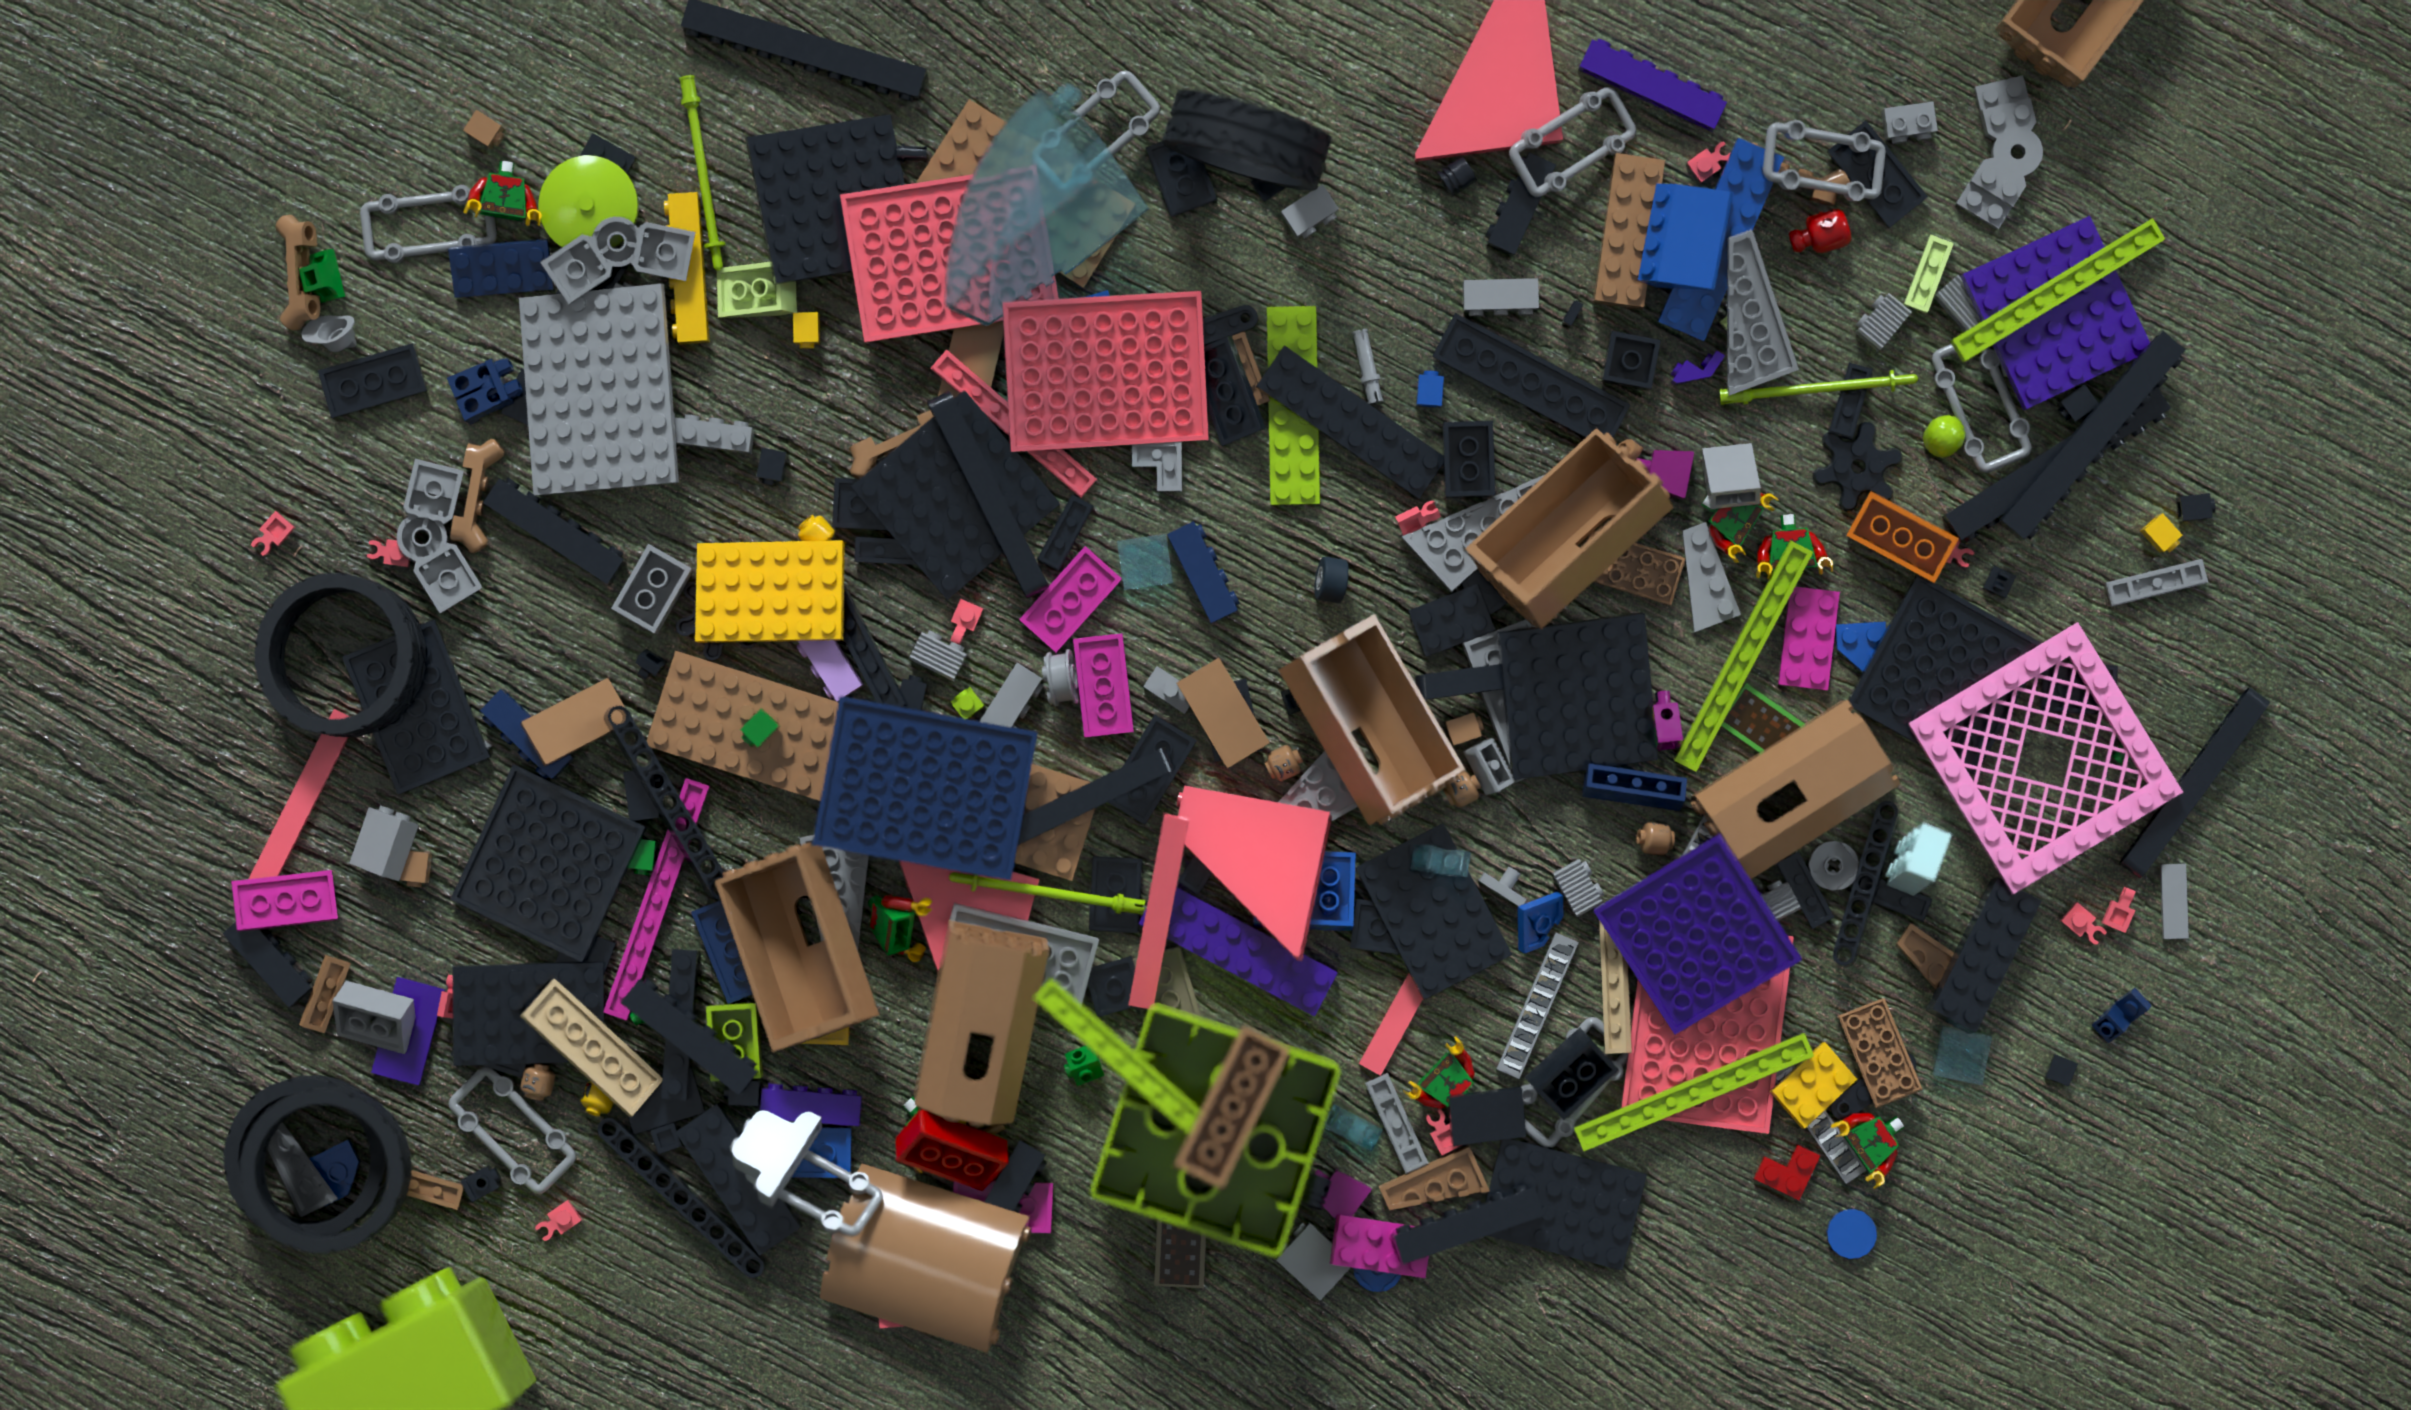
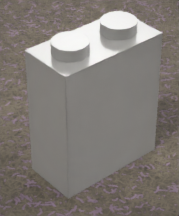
M1752 443L1702 448V468L1710 509L1760 504L1761 487Z
M380 805L378 810L369 807L350 864L379 876L399 881L419 824L409 821L411 816L396 812V815H393L394 810Z
M1309 1221L1307 1225L1301 1223L1293 1232L1295 1238L1290 1243L1285 1242L1283 1252L1280 1256L1276 1257V1260L1313 1295L1321 1300L1351 1267L1329 1264L1332 1242Z

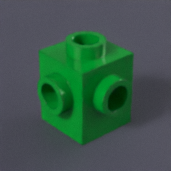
M1087 1045L1065 1053L1068 1062L1064 1065L1065 1071L1069 1079L1074 1078L1077 1086L1105 1076L1098 1055Z

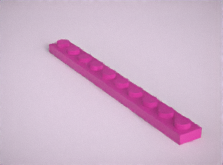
M686 778L679 797L697 825L710 786ZM679 817L675 821V826L679 831H683L686 827V822L683 818ZM667 830L603 1011L624 1020H628L631 1011L620 1002L638 979L643 978L685 859L669 830Z

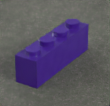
M768 1083V1088H762L760 1111H768L786 1121H795L801 1114L811 1112L820 1116L823 1124L860 1126L863 1095H857V1090L843 1089L842 1093H832L833 1088L818 1087V1091H808V1086L793 1085L792 1090L783 1089V1084Z

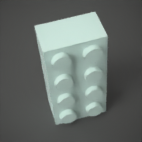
M1924 823L1917 829L1914 828L1912 832H1909L1907 836H1904L1896 844L1894 854L1897 856L1894 862L1890 863L1887 868L1885 877H1888L1886 885L1914 896L1931 884L1936 878L1951 834Z

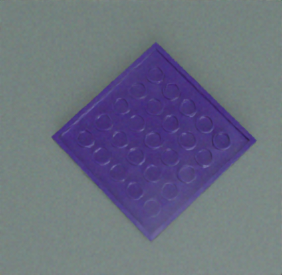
M2088 216L1960 275V278L1982 322L2105 246L2091 217ZM2114 270L1994 343L1993 347L2024 411L2137 358L2150 341L2117 271Z
M1721 834L1716 835L1594 909V913L1674 1034L1686 1029L1800 962L1802 959Z

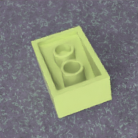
M770 262L724 267L717 271L718 317L779 316L797 313L796 281L774 285Z

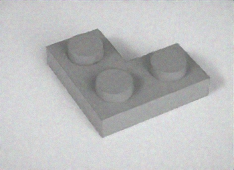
M1181 442L1132 444V467H1157V492L1182 491Z

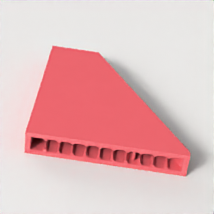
M1545 0L1493 1L1415 153V162L1510 150L1516 142L1521 140V135L1525 130L1539 129L1560 115ZM1562 126L1543 137L1540 146L1562 143Z
M1184 786L1183 793L1179 792L1177 798V807H1180L1178 816L1189 818L1184 846L1297 961H1302L1332 821L1330 812Z
M898 860L914 902L918 903L924 897L932 900V903L926 907L932 910L924 917L918 914L917 916L937 974L948 921L954 903L1028 921L1035 895L977 886L975 892L971 891V885L951 882L949 880V875L952 872L973 875L972 873ZM1012 872L1011 880L979 875L980 877L1038 886L1039 882L1038 878L1017 872Z

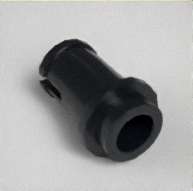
M902 143V146H897V160L902 161V163L904 161L927 162V146H905V143Z

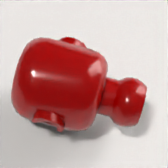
M1840 209L1820 211L1819 214L1809 216L1806 219V229H1794L1788 234L1794 252H1802L1806 247L1812 246L1815 252L1826 253L1843 248L1852 240L1847 218Z

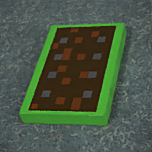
M1745 683L1735 698L1721 727L1760 753L1804 725V723Z

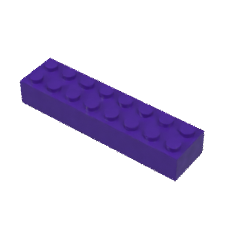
M1176 887L1167 934L1168 940L1315 1017L1338 973L1337 971L1303 954L1302 961H1297L1273 937ZM1146 910L1138 923L1142 926L1144 925Z

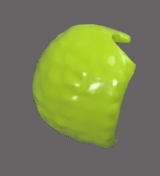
M1951 415L1939 416L1933 419L1923 434L1925 447L1934 456L1941 458L1953 455L1962 447L1965 440L1964 426L1958 418Z

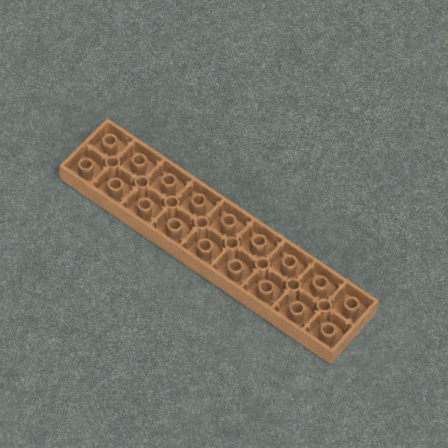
M675 651L649 731L647 743L652 748L820 801L838 702ZM762 708L781 727L760 748L756 745L750 747L741 738L744 733L740 729ZM1032 764L1023 815L1090 782ZM1096 808L1018 845L1014 863L1073 881Z

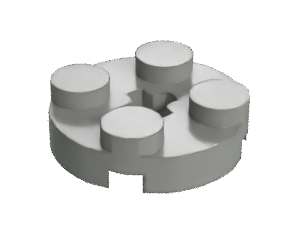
M1837 841L1824 842L1813 850L1808 861V868L1818 886L1828 890H1841L1854 882L1858 870V857L1855 851L1845 843ZM1830 859L1832 861L1838 860L1840 862L1838 864V872L1834 870L1829 871L1827 869L1829 867L1828 861Z

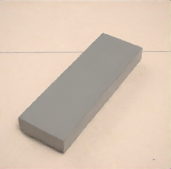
M2160 864L2162 939L2189 938L2186 864Z

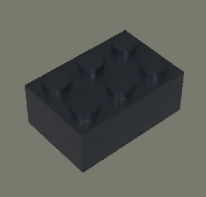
M1493 421L1443 422L1444 499L1494 497Z
M1579 1027L1525 1078L1558 1115L1565 1120L1619 1069Z

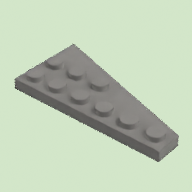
M1326 751L1319 756L1278 802L1328 811L1332 816V821L1358 807Z

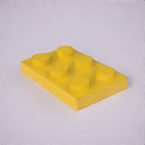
M1822 1042L1812 1051L1814 1057L1798 1064L1770 1091L1802 1129H1805L1857 1080L1826 1042Z

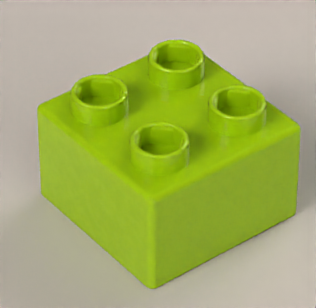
M1153 1003L1149 1008L1135 1053L1201 1110L1240 1029L1161 1003ZM1275 1041L1290 1050L1223 1187L1220 1189L1173 1166L1188 1135L1126 1081L1091 1187V1196L1097 1200L1272 1257L1280 1256L1283 1252L1339 1079L1340 1069L1336 1061Z
M447 1267L383 1301L381 1307L389 1321L388 1324L371 1332L363 1314L358 1312L292 1347L290 1354L298 1371L279 1382L277 1390L287 1410H500L511 1404L537 1380L487 1280L480 1277L460 1286L453 1270Z

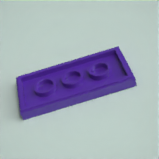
M402 977L396 978L393 994L414 999L416 1018L406 1053L402 1054L378 1047L371 1073L418 1086L421 1084L439 1018L437 1012L441 992H446V989Z

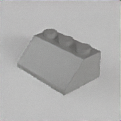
M345 981L332 1000L337 1035L405 1054L416 1018L414 999Z

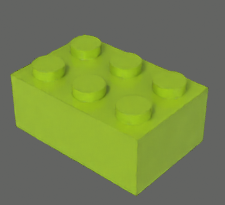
M756 1002L706 1006L707 1025L718 1033L715 1037L722 1042L728 1040L738 1048L735 1051L742 1058L747 1055L757 1063L755 1068L759 1071L753 1079L763 1077L760 1020ZM710 1073L711 1081H720Z

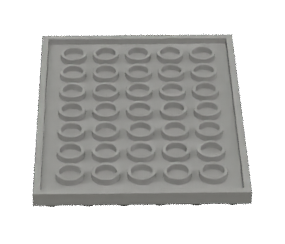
M664 284L588 291L570 304H568L562 294L519 298L533 494L540 496L679 483Z

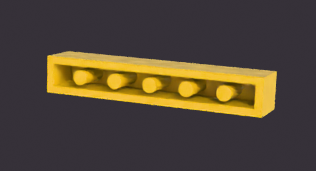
M698 192L668 194V201H664L665 216L669 215L670 225L666 226L696 232L686 281L669 278L670 290L674 289L675 299L670 301L671 313L676 314V324H672L673 339H677L679 344L709 343L700 195Z

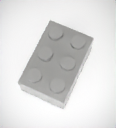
M648 544L611 609L649 631L658 634L693 574L694 569Z

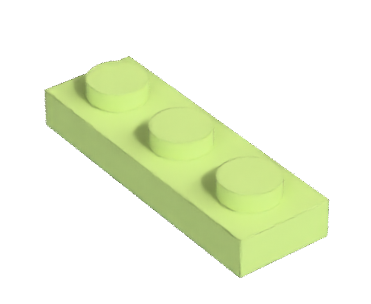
M1933 235L1929 236L1903 305L1926 314L1928 313L1954 243Z

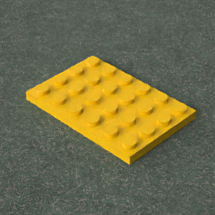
M843 540L697 543L695 642L843 640L845 542Z

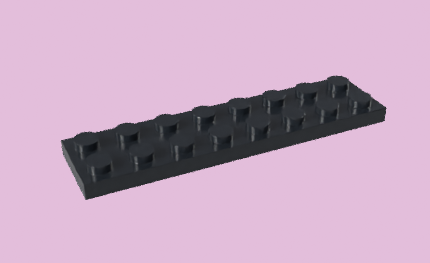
M1457 313L1454 314L1432 358L1584 438L1596 428L1602 434L1607 432L1614 438L1630 407V404Z
M1285 345L1256 385V388L1416 499H1420L1443 465L1442 454Z

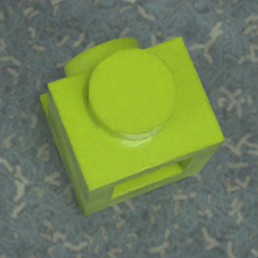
M971 687L963 690L951 701L953 707L963 719L971 718L985 707Z

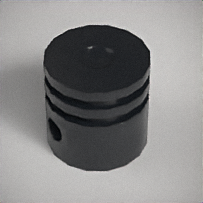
M1462 156L1447 165V169L1444 167L1442 172L1438 171L1436 173L1451 197L1455 196V192L1457 194L1460 193V189L1463 191L1468 186L1477 182L1474 172Z
M1308 1173L1298 1204L1316 1210H1323L1322 1204L1325 1205L1326 1201L1324 1199H1327L1332 1181Z

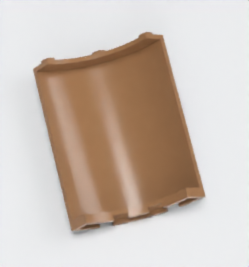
M861 1164L857 1172L865 1173L868 1176L869 1183L881 1190L883 1200L858 1235L847 1236L839 1231L833 1233L826 1258L831 1263L829 1272L825 1271L823 1273L820 1299L988 1353L991 1345L997 1343L1000 1335V1330L997 1329L1004 1295L1009 1292L1012 1285V1279H1010L1011 1272L1023 1242H1027L1031 1234V1228L1028 1227L1029 1216ZM866 1192L860 1195L853 1193L849 1203H843L840 1212L843 1222L853 1226L873 1196Z

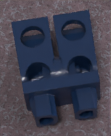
M491 358L485 361V363L447 377L453 395L457 399L456 402L463 419L470 425L480 421V418L504 408L506 405L513 404V398L523 393L521 384L517 379L506 383L503 377L514 372L513 365L508 358L494 361Z

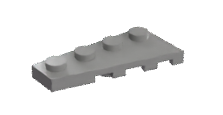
M1706 522L1683 530L1682 538L1686 558L1693 631L1696 632L1741 615Z
M282 1122L271 1138L268 1151L300 1217H303L338 1198Z

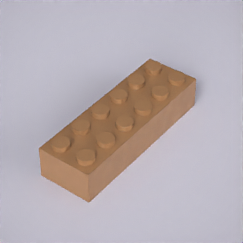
M1620 153L1614 155L1593 303L1637 310L1644 308L1647 284L1638 281V275L1656 184H1662L1665 160Z
M1245 1026L1240 1029L1173 1165L1174 1167L1218 1189L1223 1187L1290 1049Z

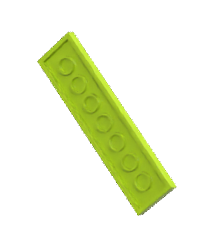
M1316 306L1267 307L1268 368L1284 345L1317 368ZM1269 397L1270 505L1320 504L1319 431Z

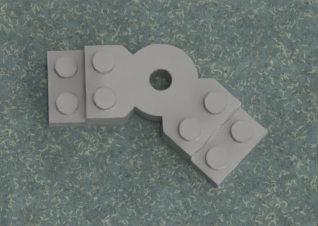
M2023 75L1974 87L1984 134L1994 143L1991 149V158L1985 159L1980 163L1957 200L1956 205L1996 230L2000 228L2011 208L2014 207L2025 189L2026 182L2024 177L2032 173L2039 166L2043 156L2041 141L2031 131L2036 123L2031 98H2028ZM2012 147H2018L2022 151L2021 159L2012 157Z
M610 217L598 224L592 237L581 235L540 263L568 304L610 278L613 267H623L630 263L638 272L686 281L696 232L648 222L637 227L626 218ZM614 235H621L624 238L622 248L614 249L610 245V239Z
M415 459L403 506L408 517L399 525L396 540L403 556L410 561L416 562L413 573L440 614L483 587L457 545L446 543L447 533L444 525L452 521L464 471ZM419 531L426 532L429 536L428 542L425 544L417 543L414 538L415 534Z

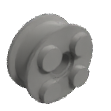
M1068 649L1066 654L1052 655L1051 652H1048L1044 656L1045 667H1042L1044 682L1048 681L1049 689H1047L1048 703H1053L1054 706H1059V702L1071 700L1075 704L1078 703V678L1072 651Z

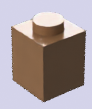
M478 110L474 112L463 129L466 134L491 150L494 145L498 146L505 135L502 133L504 128Z
M1474 713L1445 722L1452 746L1481 737L1480 731L1484 730L1480 716L1475 717Z
M409 852L400 880L407 881L406 886L422 887V883H429L432 853Z

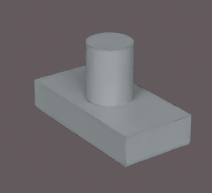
M1156 666L1143 687L1184 714L1190 707L1177 685L1179 680Z
M1510 866L1500 881H1497L1485 872H1483L1478 880L1517 906L1523 905L1527 900L1511 890L1521 874Z

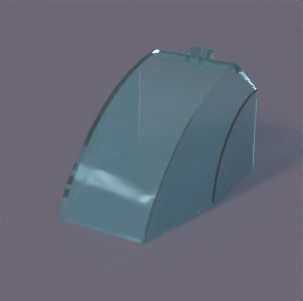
M1072 84L1064 85V87L1053 93L1052 96L1039 90L1023 104L998 132L982 156L966 188L957 213L946 266L945 305L948 309L982 325L988 326L1003 316L1002 302L1016 301L1022 296L1025 300H1028L1033 296L1030 292L1042 283L1048 287L1055 282L1052 276L1061 270L1066 275L1149 209L1100 136L1077 111L1072 109L1082 97L1081 90Z

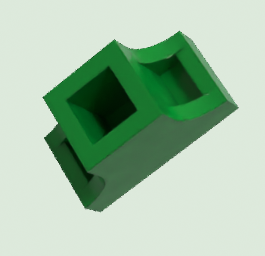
M326 249L311 254L309 265L299 268L304 293H315L317 296H320L321 303L345 297L334 249Z

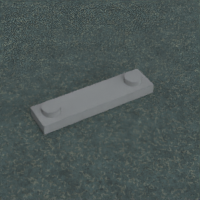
M2203 559L2106 582L2105 586L2110 606L2112 607L2206 584L2208 579Z
M1388 1073L1366 1082V1087L1405 1173H1410L1429 1164Z

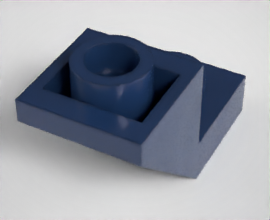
M2133 988L2108 1008L2092 1026L2110 1043L2124 1033L2129 1025L2146 1013L2152 1005L2136 988Z

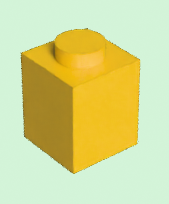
M818 312L793 313V339L795 345H800V349H814V344H820V314Z
M2163 513L2158 514L2140 530L2159 553L2166 550L2170 553L2180 544L2178 539L2182 536L2180 531Z

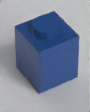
M1424 371V375L1419 374L1416 406L1441 408L1444 376H1438V371Z

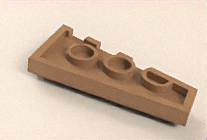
M1910 923L1895 945L1936 989L1954 952Z
M1469 1145L1379 1186L1389 1210L1490 1191Z

